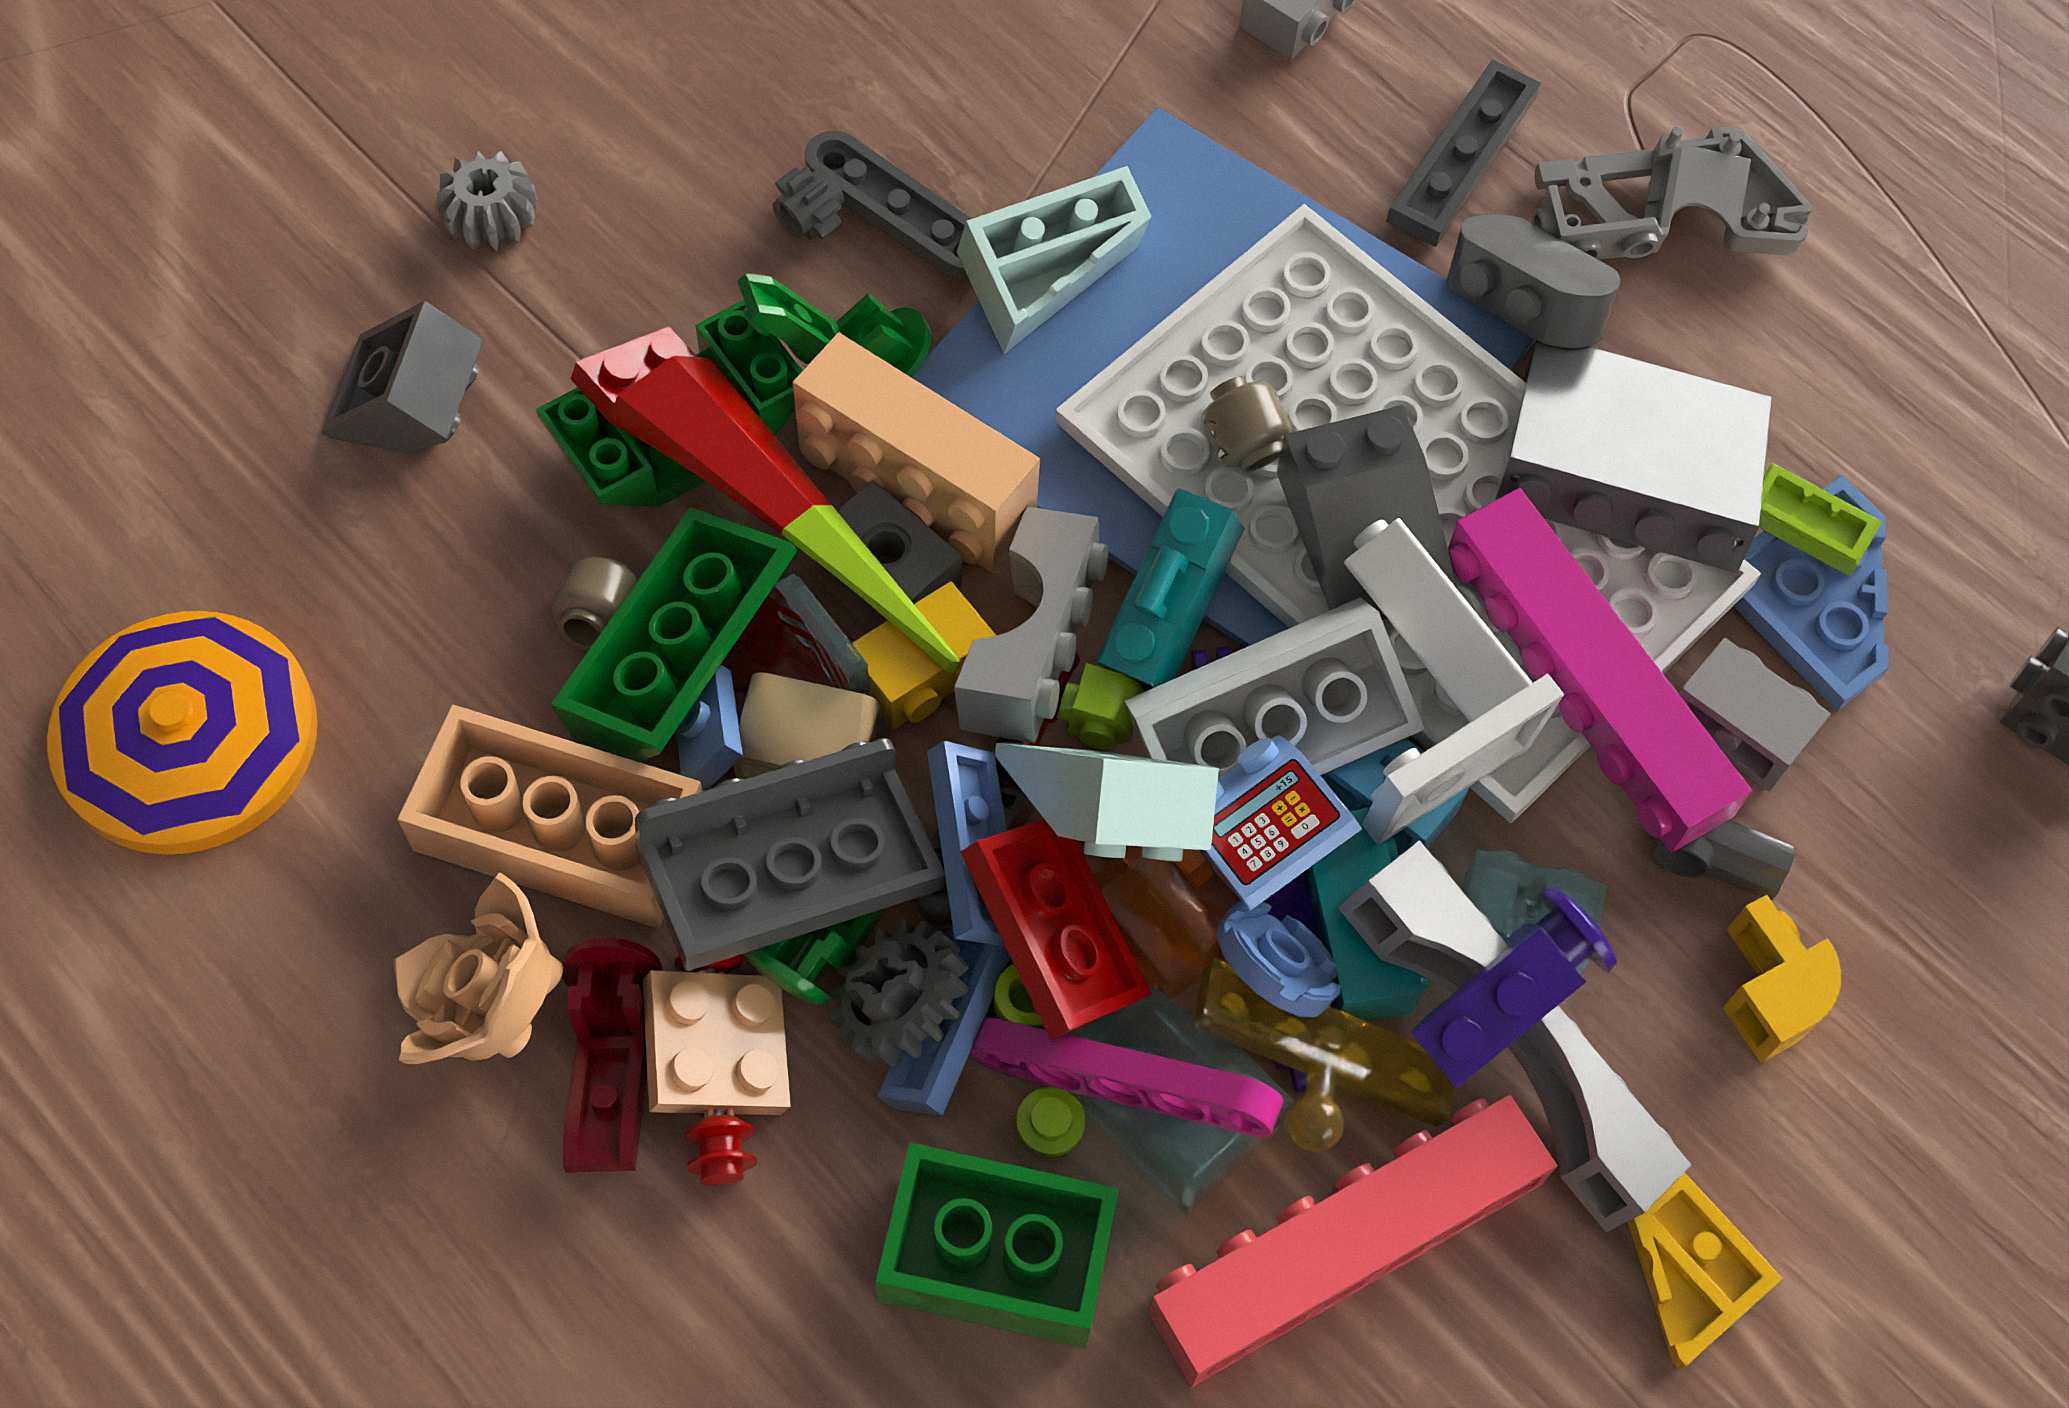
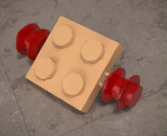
M742 954L687 972L680 955H678L674 960V964L677 969L683 972L651 970L643 979L649 1112L704 1113L705 1118L688 1129L684 1136L687 1142L699 1145L700 1156L687 1162L686 1169L692 1174L701 1175V1182L706 1185L737 1183L743 1180V1171L749 1170L757 1164V1159L754 1155L742 1152L741 1144L742 1141L754 1135L755 1129L751 1124L735 1117L734 1114L782 1115L791 1107L782 990L765 976L727 974L742 962Z

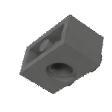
M874 480L837 510L876 559L882 556H893L899 559L893 563L880 564L913 604L950 581L957 588L961 586L962 555ZM871 606V608H872L880 617H882L883 619L887 620L883 615H881L877 610H875V609Z

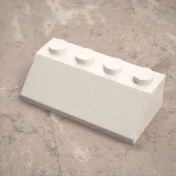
M1361 597L1125 700V704L1149 758L1219 768L1218 778L1239 764L1237 761L1239 755L1251 744L1264 738L1272 740L1278 734L1297 747L1319 775H1322L1425 730L1379 611Z

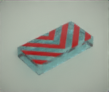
M793 573L775 584L779 617L833 686L869 696L868 663L800 577H796Z

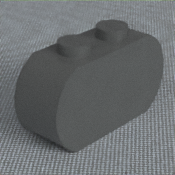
M1494 213L1474 215L1462 223L1447 276L1448 287L1454 293L1538 342L1560 348H1585L1597 344L1602 339L1621 282L1620 276L1614 268L1529 221L1516 216Z

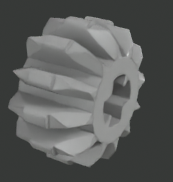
M477 150L474 161L467 163L455 158L454 172L440 174V191L436 193V206L439 216L443 217L446 229L453 239L465 238V242L469 244L472 250L485 241L489 242L497 252L500 240L508 238L519 243L521 229L534 227V209L537 208L536 202L538 199L535 186L531 184L527 171L523 168L521 161L509 163L502 151L491 159H485Z

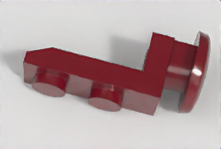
M614 937L593 938L582 941L570 948L562 962L563 973L561 977L570 988L567 1012L577 1036L563 1133V1168L565 1173L636 1171L647 1078L643 979L651 970L663 971L657 955L639 943Z

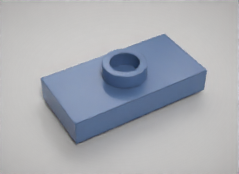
M721 664L676 729L681 776L701 781L702 791H707L743 757L731 670Z

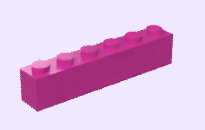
M1518 488L1459 519L1448 546L1453 571L1461 581L1465 583L1470 582L1484 601L1486 613L1492 624L1499 631L1507 632L1521 651L1523 663L1529 674L1535 680H1538L1548 673L1564 693L1559 702V709L1564 721L1573 731L1583 734L1597 753V760L1604 775L1613 784L1621 785L1636 805L1637 816L1644 829L1651 836L1660 838L1670 853H1673L1735 817L1753 790L1522 489Z

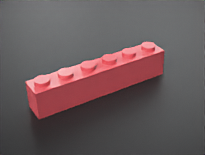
M1508 1095L1492 1105H1489L1485 1098L1473 1101L1450 1118L1453 1127L1434 1138H1432L1428 1130L1413 1135L1393 1150V1154L1397 1159L1377 1170H1374L1370 1163L1358 1166L1335 1183V1187L1338 1190L1337 1193L1317 1204L1312 1196L1304 1197L1281 1211L1276 1216V1220L1280 1225L1256 1237L1252 1229L1246 1230L1234 1236L1216 1250L1220 1258L1197 1272L1190 1263L1162 1278L1155 1285L1159 1293L1153 1296L1148 1314L1190 1387L1193 1388L1543 1185L1558 1165L1512 1096Z

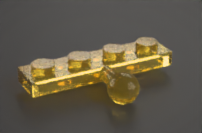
M1215 958L1202 971L1192 1027L1308 1074L1305 1097L1299 1099L1292 1106L1287 1119L1289 1134L1293 1141L1301 1148L1313 1152L1325 1151L1334 1146L1341 1138L1344 1129V1118L1340 1108L1333 1101L1335 1086L1437 1128L1452 1115L1454 1086L1419 1043L1330 1006L1317 1017H1299L1279 1009L1256 994L1235 973L1230 964Z

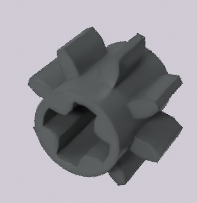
M808 166L802 170H798L795 167L775 182L782 195L773 202V211L783 228L792 236L800 238L806 234L810 240L815 236L823 239L842 224L841 219L835 212L842 208L841 206L845 201L844 195L836 180L825 170L816 169L812 172Z

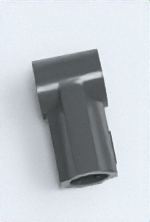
M1728 820L1673 853H1670L1662 840L1657 838L1652 857L1658 865L1673 874L1689 878H1700L1708 874L1757 896L1763 897L1768 895L1772 901L1779 893L1790 871L1795 854L1793 853L1794 846Z

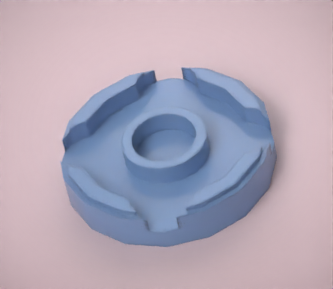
M1243 901L1232 906L1218 923L1216 937L1223 956L1235 973L1256 994L1279 1009L1299 1017H1317L1325 1011L1340 994L1341 985L1333 982L1339 973L1333 957L1323 943L1297 919H1292L1286 915L1282 921H1279L1275 917L1268 915L1267 913L1272 909L1270 904L1262 902L1252 910Z

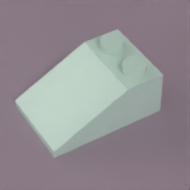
M996 743L995 757L1053 831L1060 837L1084 841V854L1125 858L1126 846H1142L1141 857L1166 861H1182L1183 849L1211 850L1219 768L1105 751Z

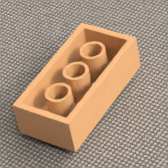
M838 332L793 381L798 443L803 456L815 467L822 470L829 468L848 480L857 493L874 480L962 555L963 562L967 564L977 563L989 572L994 573L1010 554L1009 549L1026 506L1037 508L1040 458Z
M452 704L397 820L412 850L493 877H496L500 872L515 882V884L659 929L664 917L636 851L635 817L640 811L665 798L679 799L703 791L701 781Z

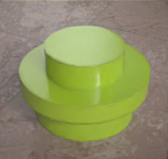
M1054 1087L1041 1088L1030 1093L1021 1103L1016 1120L1017 1132L1023 1144L1032 1152L1046 1157L1061 1156L1070 1152L1080 1142L1085 1129V1113L1078 1099L1068 1091Z

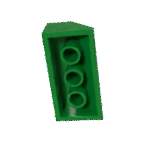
M690 507L551 703L552 708L575 743L636 762H641L660 754L797 553L795 544Z

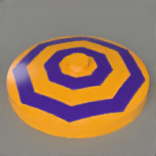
M183 611L164 614L133 624L111 636L91 651L71 673L59 692L49 720L47 733L49 766L61 795L89 828L107 840L132 850L152 854L169 855L199 852L221 846L247 834L270 818L290 798L306 773L314 752L318 726L317 708L309 682L296 658L279 639L264 628L248 620L218 612Z

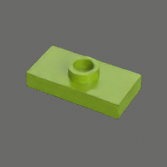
M1771 462L1764 473L1759 528L1838 571L1851 576L1883 521Z

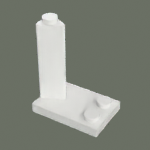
M1400 518L1394 520L1389 525L1385 520H1379L1364 529L1354 541V545L1358 550L1344 561V564L1470 723L1424 753L1420 754L1416 748H1411L1386 766L1383 770L1386 779L1370 795L1373 804L1362 823V826L1377 845L1531 747L1564 696V693L1548 673L1532 683Z

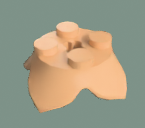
M499 872L486 891L480 896L475 908V919L471 920V923L476 927L474 935L464 936L447 933L435 936L393 959L398 998L404 1011L417 1021L416 1024L421 1029L408 1035L401 1043L399 1061L402 1063L421 1064L447 1057H463L467 1060L475 1061L488 1059L497 1053L506 1058H511L517 1055L528 1043L532 1032L530 1022L543 1004L546 994L552 991L558 984L563 973V964L550 954L547 945L540 939L527 897L515 882Z

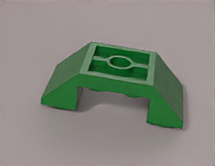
M742 300L695 325L699 353L696 356L699 358H710L775 436L795 411L793 381L803 370L776 336L771 334L769 337H765L750 325L743 312L746 304ZM578 387L536 409L537 416L599 504L661 507L706 482L649 444L608 421Z

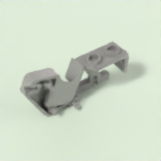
M1674 126L1671 133L1661 135L1656 147L1652 149L1586 156L1580 162H1574V158L1538 162L1534 174L1537 189L1547 188L1539 208H1536L1533 212L1532 224L1598 260L1618 257L1640 258L1658 252L1665 237L1668 236L1671 219L1679 209L1697 206L1710 211L1726 225L1723 243L1730 251L1791 255L1797 251L1802 241L1808 235L1809 227L1805 223L1811 211V204L1742 130L1734 127L1711 128L1706 138L1681 141L1683 128ZM1651 176L1647 199L1641 209L1642 219L1627 213L1602 186L1603 181ZM1566 186L1569 196L1576 201L1582 202L1601 224L1580 226L1581 220L1577 215L1569 214L1565 216L1557 187Z

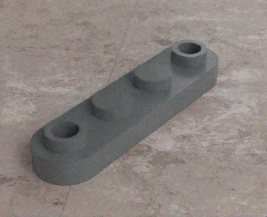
M827 131L816 135L809 141L805 149L806 166L812 172L816 169H823L836 180L844 195L845 201L843 205L945 276L956 281H970L957 254L966 221L972 219L971 217L847 133ZM832 166L841 167L840 169H837V170H831V169H829V167H832Z

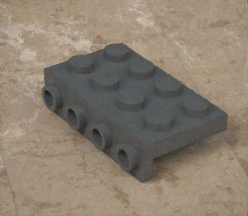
M880 739L870 743L866 741L856 742L836 753L809 761L794 760L784 764L778 770L744 780L739 778L726 780L713 789L679 799L665 798L653 803L636 815V851L686 972L944 890L946 881L945 871L895 771L897 753L889 739Z

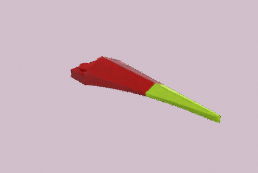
M668 326L575 363L570 379L608 421L695 473L753 513L857 593L943 669L951 673L955 672L960 663L956 654L710 358L697 357Z

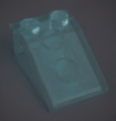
M1146 981L1151 995L1092 1022L1077 1037L1253 1078L1276 1090L1284 1101L1272 1134L1268 1137H1255L1068 1091L1078 1099L1083 1109L1188 1216L1283 1126L1294 1100L1245 1051Z

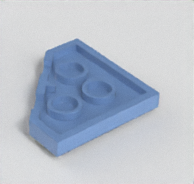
M1843 475L1823 490L1883 521L1851 576L1838 571L1764 531L1752 540L1744 558L1761 575L1755 585L1733 606L1836 712L1880 680L1889 668L1888 646L1884 645L1883 619L1888 613L1887 570L1882 569V543L1886 539V517Z

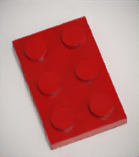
M1042 819L978 840L960 851L973 878L974 885L993 919L1004 947L1009 953L1033 1002L1034 1009L1051 1040L1128 1007L1151 995L1149 987L1076 840L1057 836L1046 820Z

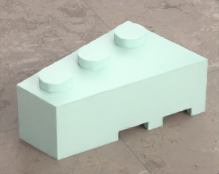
M1128 166L966 221L957 254L1004 354L1138 247L1152 216Z

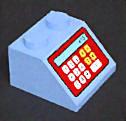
M1280 734L1272 740L1264 738L1251 744L1239 755L1237 760L1239 764L1218 778L1211 850H1200L1214 872L1250 910L1254 909L1362 829L1355 817L1301 751Z

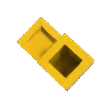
M1768 895L1746 905L1726 929L1758 977L1743 984L1722 1007L1761 1064L1801 1041L1830 1012L1837 1001L1841 988L1840 963L1830 940L1827 938L1806 950L1800 941L1799 931L1793 920L1785 912L1778 910Z

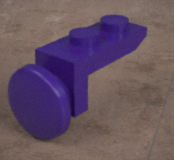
M1550 887L1541 892L1540 896L1550 912L1536 924L1526 922L1506 938L1511 945L1510 948L1432 1010L1410 1031L1412 1036L1455 1088L1459 1087L1584 985L1587 981L1578 972L1576 967L1587 958H1590L1607 973L1617 964L1614 950L1600 928L1572 898L1561 890Z

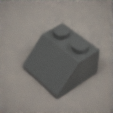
M426 301L360 334L321 433L331 439L409 454H416L438 443L443 444L454 435L460 424L461 414L458 412L464 392L472 385L478 374L479 365L475 362L483 339Z

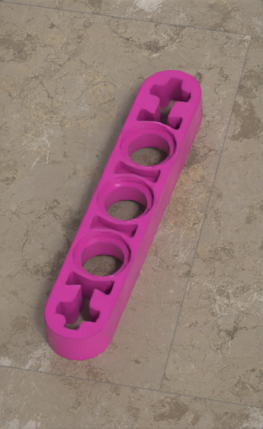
M985 1018L969 1053L979 1064L1002 1075L1255 1137H1268L1272 1134L1284 1102L1282 1096L1267 1084L1243 1075L1066 1034L1051 1040L1044 1029L995 1018Z

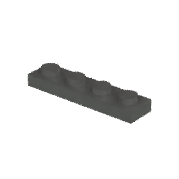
M1492 59L1391 205L1386 222L1437 247L1537 98L1541 82Z

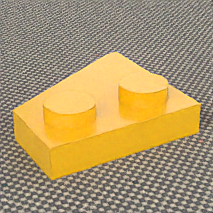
M1686 1173L1644 1214L1627 1222L1672 1363L1679 1370L1692 1362L1783 1279Z

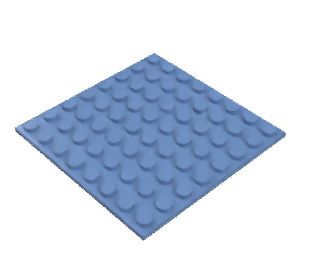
M1157 107L1093 176L1096 177L1128 166L1152 216L1138 247L1005 354L980 301H978L931 351L912 378L1039 457L1037 508L1098 517L1100 543L1108 545V558L1136 576L1163 517L1055 422L1056 409L1303 204L1317 213L1509 370L1512 371L1536 340L1451 291L1445 278ZM1226 572L1203 618L1205 622L1240 645H1253L1289 629Z

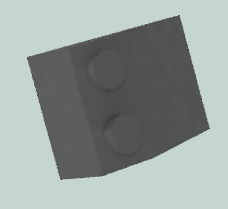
M1403 405L1284 434L1276 474L1329 610H1333L1361 597L1379 611L1382 620L1388 619L1344 564V561L1358 550L1354 545L1357 536L1368 526L1379 520H1385L1389 525L1394 520L1400 518L1457 588L1426 459Z

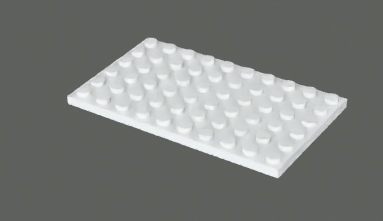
M1303 204L1056 409L1055 422L1162 517L1177 488L1232 509L1245 530L1225 572L1288 628H1292L1330 610L1276 474L1279 459L1249 473H1243L1241 467H1227L1223 465L1201 423L1203 411L1213 402L1210 392L1221 383L1237 376H1243L1246 383L1255 381L1269 383L1276 392L1291 422L1292 432L1403 405L1426 459L1448 548L1457 521L1495 501L1509 461L1526 382L1307 205ZM1513 475L1514 478H1521L1518 475ZM1545 519L1663 674L1755 585L1761 575L1746 560H1743L1738 573H1734ZM1454 572L1458 591L1532 683L1536 680L1527 671L1522 660L1521 651L1507 632L1499 631L1492 624L1486 613L1484 601L1470 582L1465 583L1461 581ZM1388 619L1382 620L1425 728V730L1411 736L1428 750L1470 722ZM1558 704L1531 747L1472 784L1470 788L1509 823H1512L1591 745L1582 733L1573 731L1566 724Z

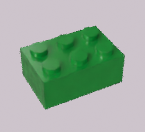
M909 1142L875 1281L877 1302L1086 1348L1119 1188Z

